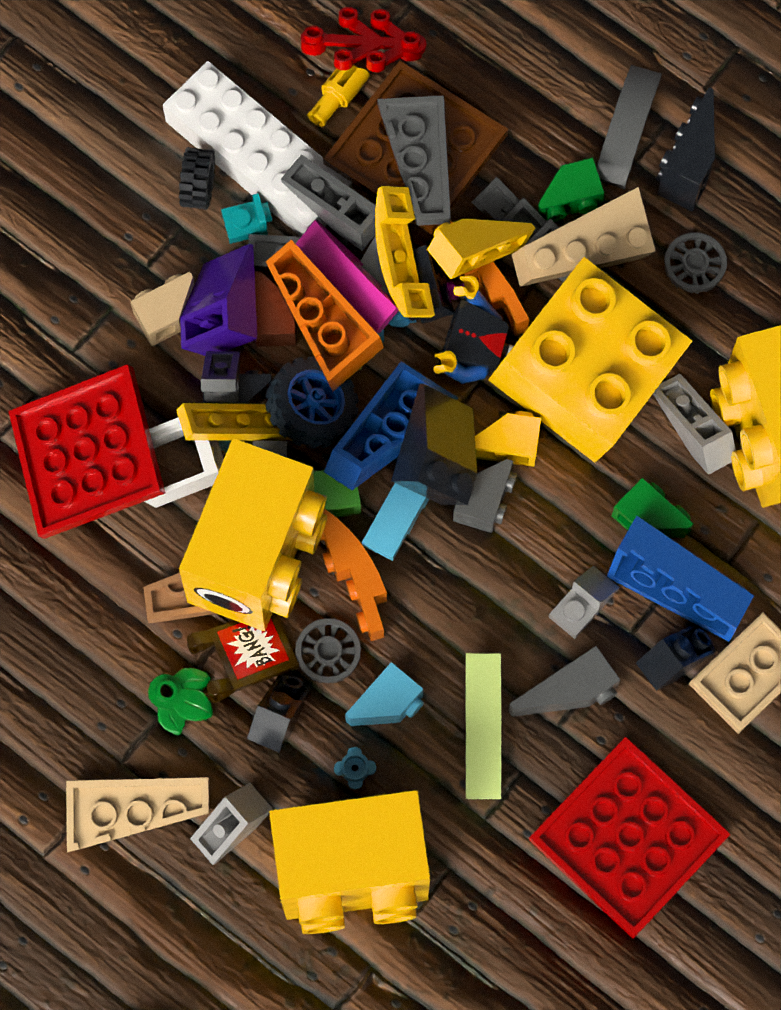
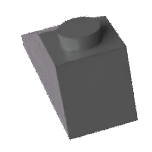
M302 154L281 178V182L334 232L363 251L376 235V205Z
M595 646L511 702L508 712L514 717L590 707L597 701L600 705H603L617 695L615 689L618 688L620 678Z

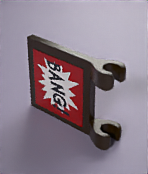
M272 613L265 631L233 620L210 630L194 632L187 636V646L191 654L201 653L214 645L228 678L218 679L207 685L209 698L214 703L225 699L234 692L299 668V663L275 613Z

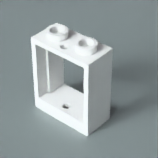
M179 417L149 429L154 448L184 436ZM195 440L204 472L164 488L165 494L144 502L157 508L213 486L224 460L218 440Z

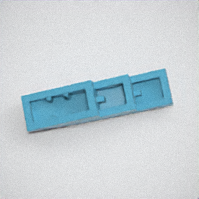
M395 483L362 541L363 547L393 561L406 535H409L419 514L423 508L425 509L429 499Z

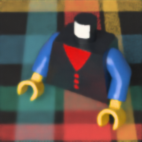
M460 276L464 287L458 286L454 288V294L456 296H464L465 300L461 299L454 309L455 314L452 315L442 352L435 354V357L439 358L438 365L433 367V371L436 374L445 373L461 384L482 380L486 376H491L497 369L499 361L502 362L514 347L513 344L505 342L509 325L502 320L501 315L478 290L479 283L474 276Z

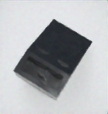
M710 87L703 98L697 96L689 112L691 116L687 124L683 122L678 129L673 149H667L659 165L661 169L656 178V181L660 182L657 195L693 212L707 187L715 160L714 89Z

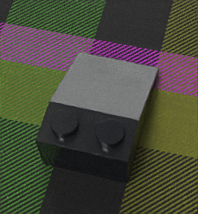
M419 384L391 481L441 505H468L477 475L473 408L426 384Z

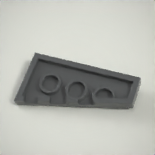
M444 96L377 99V105L404 187H409L417 226L437 225L445 222L451 224Z

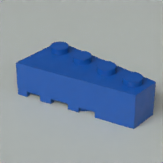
M401 361L335 446L323 472L350 490H354L399 456L419 384H426L455 400L458 397Z
M637 515L619 545L607 575L609 579L730 642L754 597L742 585L735 583Z

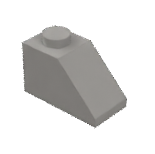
M248 783L225 796L190 839L211 864L214 865L250 835L273 808L254 786Z

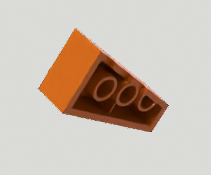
M292 240L266 261L279 290L333 392L384 348L380 336Z

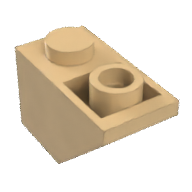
M190 271L184 275H173L165 281L164 285L154 290L146 289L140 292L134 300L130 301L133 313L151 346L181 332L180 317L195 285Z

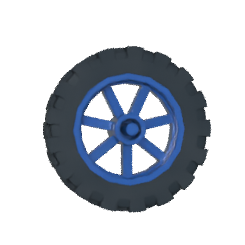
M309 356L305 360L299 357L294 359L291 364L289 362L286 363L274 377L266 392V398H268L265 404L266 411L271 414L269 419L272 425H277L280 429L278 433L284 438L289 437L292 439L291 443L298 446L304 444L309 449H316L320 445L322 448H326L334 441L335 443L338 442L352 426L353 420L358 414L359 408L356 407V404L359 402L358 394L353 391L355 386L351 379L346 380L332 392L315 357ZM301 384L304 394L292 387ZM292 398L302 403L295 406L292 402ZM323 407H332L333 417ZM315 413H316L323 421H314Z

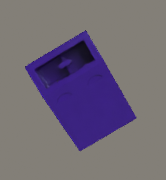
M249 243L203 264L180 317L181 349L205 356L206 351H229L258 339L253 244Z

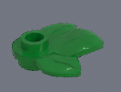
M183 668L174 676L162 674L150 682L148 697L150 702L157 707L158 721L165 730L175 735H180L185 726V720L203 721L213 716L212 705L207 696L201 692L211 679L206 672L195 668ZM163 685L169 686L172 690V694L168 698L160 693V688Z

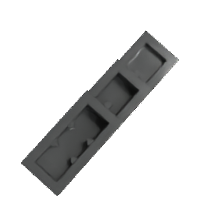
M497 177L472 201L489 220L532 223L535 230L525 245L559 228L551 219L546 221L524 198L519 200ZM568 276L561 277L558 279L564 282Z

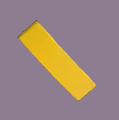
M381 186L378 188L376 197L375 230L379 261L388 291L403 317L431 318L435 316L429 284L419 283L408 229V223L415 220L409 187Z

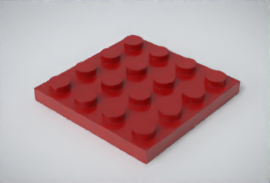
M128 364L8 411L38 537L46 539L165 494L134 367Z
M625 737L528 840L634 939L731 834Z

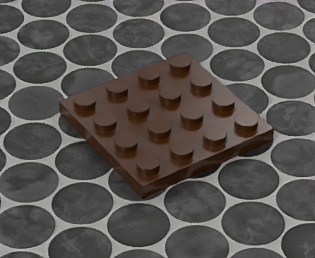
M399 61L323 158V164L374 198L377 197L378 188L381 186L404 187L377 105V99L444 96L451 210L506 138L508 128L402 61ZM440 224L418 226L433 234Z

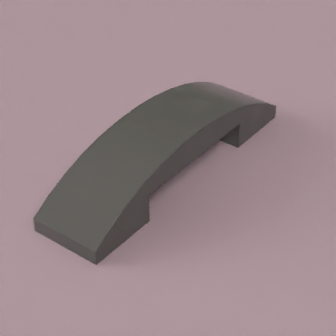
M634 65L630 66L596 168L601 183L625 189L646 120L662 77L661 73Z

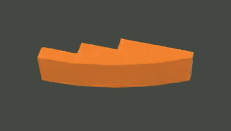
M494 262L460 275L476 277L482 295L494 309L503 308L515 336L524 333L528 329L529 317L513 288Z

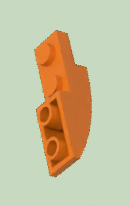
M324 508L323 514L327 515V521L320 541L324 540L328 551L322 554L327 572H334L337 582L351 578V580L346 581V586L351 601L358 600L361 612L356 613L361 633L368 632L371 641L384 638V628L376 606L377 604L387 602V592L381 576L371 557L356 536L337 517Z

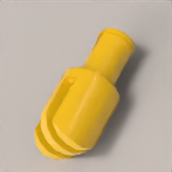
M354 64L349 70H339L336 68L322 85L323 96L313 109L308 112L309 120L317 126L319 124L321 128L324 127L338 107L344 108L349 105L369 79L370 73Z

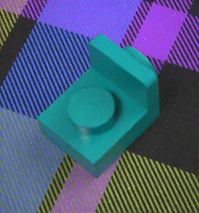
M259 193L252 194L253 202L221 209L230 244L248 240L249 234L268 235L267 222L272 221L268 202L261 203Z

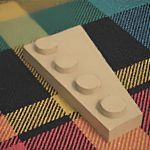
M209 778L66 781L67 852L209 814Z

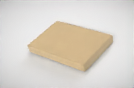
M764 612L689 683L738 734L781 694V629Z

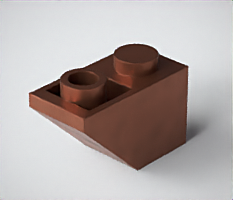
M255 272L258 338L255 340L256 346H296V320L281 291L263 273Z

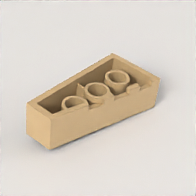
M639 187L514 252L512 258L520 287L569 276L583 257L600 269L640 260L655 252Z

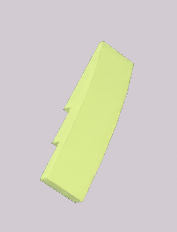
M466 653V799H501V653Z

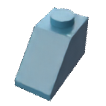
M391 662L345 714L346 722L350 726L400 723L406 715L412 718L424 704L421 700L423 688Z

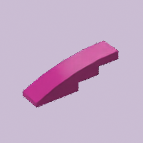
M314 220L297 241L296 245L374 331L381 333L399 311L393 299L381 289L382 285L362 267L363 263L318 220Z

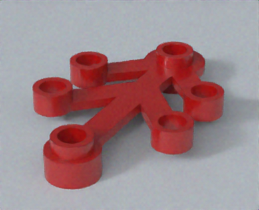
M345 7L339 11V25L350 29L356 35L325 34L318 26H309L301 34V50L307 55H320L326 51L327 46L355 48L351 51L348 49L335 51L334 66L339 70H349L353 67L354 63L366 57L367 69L371 72H381L387 65L399 58L405 61L419 60L427 48L426 39L416 32L402 31L390 22V13L384 9L372 11L371 27L376 30H382L389 37L379 36L359 21L358 12L352 7ZM380 49H387L388 51H386V52L383 53V52L378 51V50H380Z

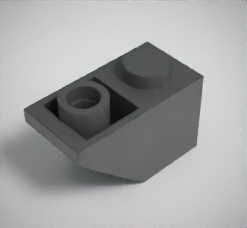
M506 459L477 473L468 505L455 506L453 521L490 533L493 532L495 523L502 524L507 505L503 504L502 501L505 492L512 493L517 474L512 472L514 461Z

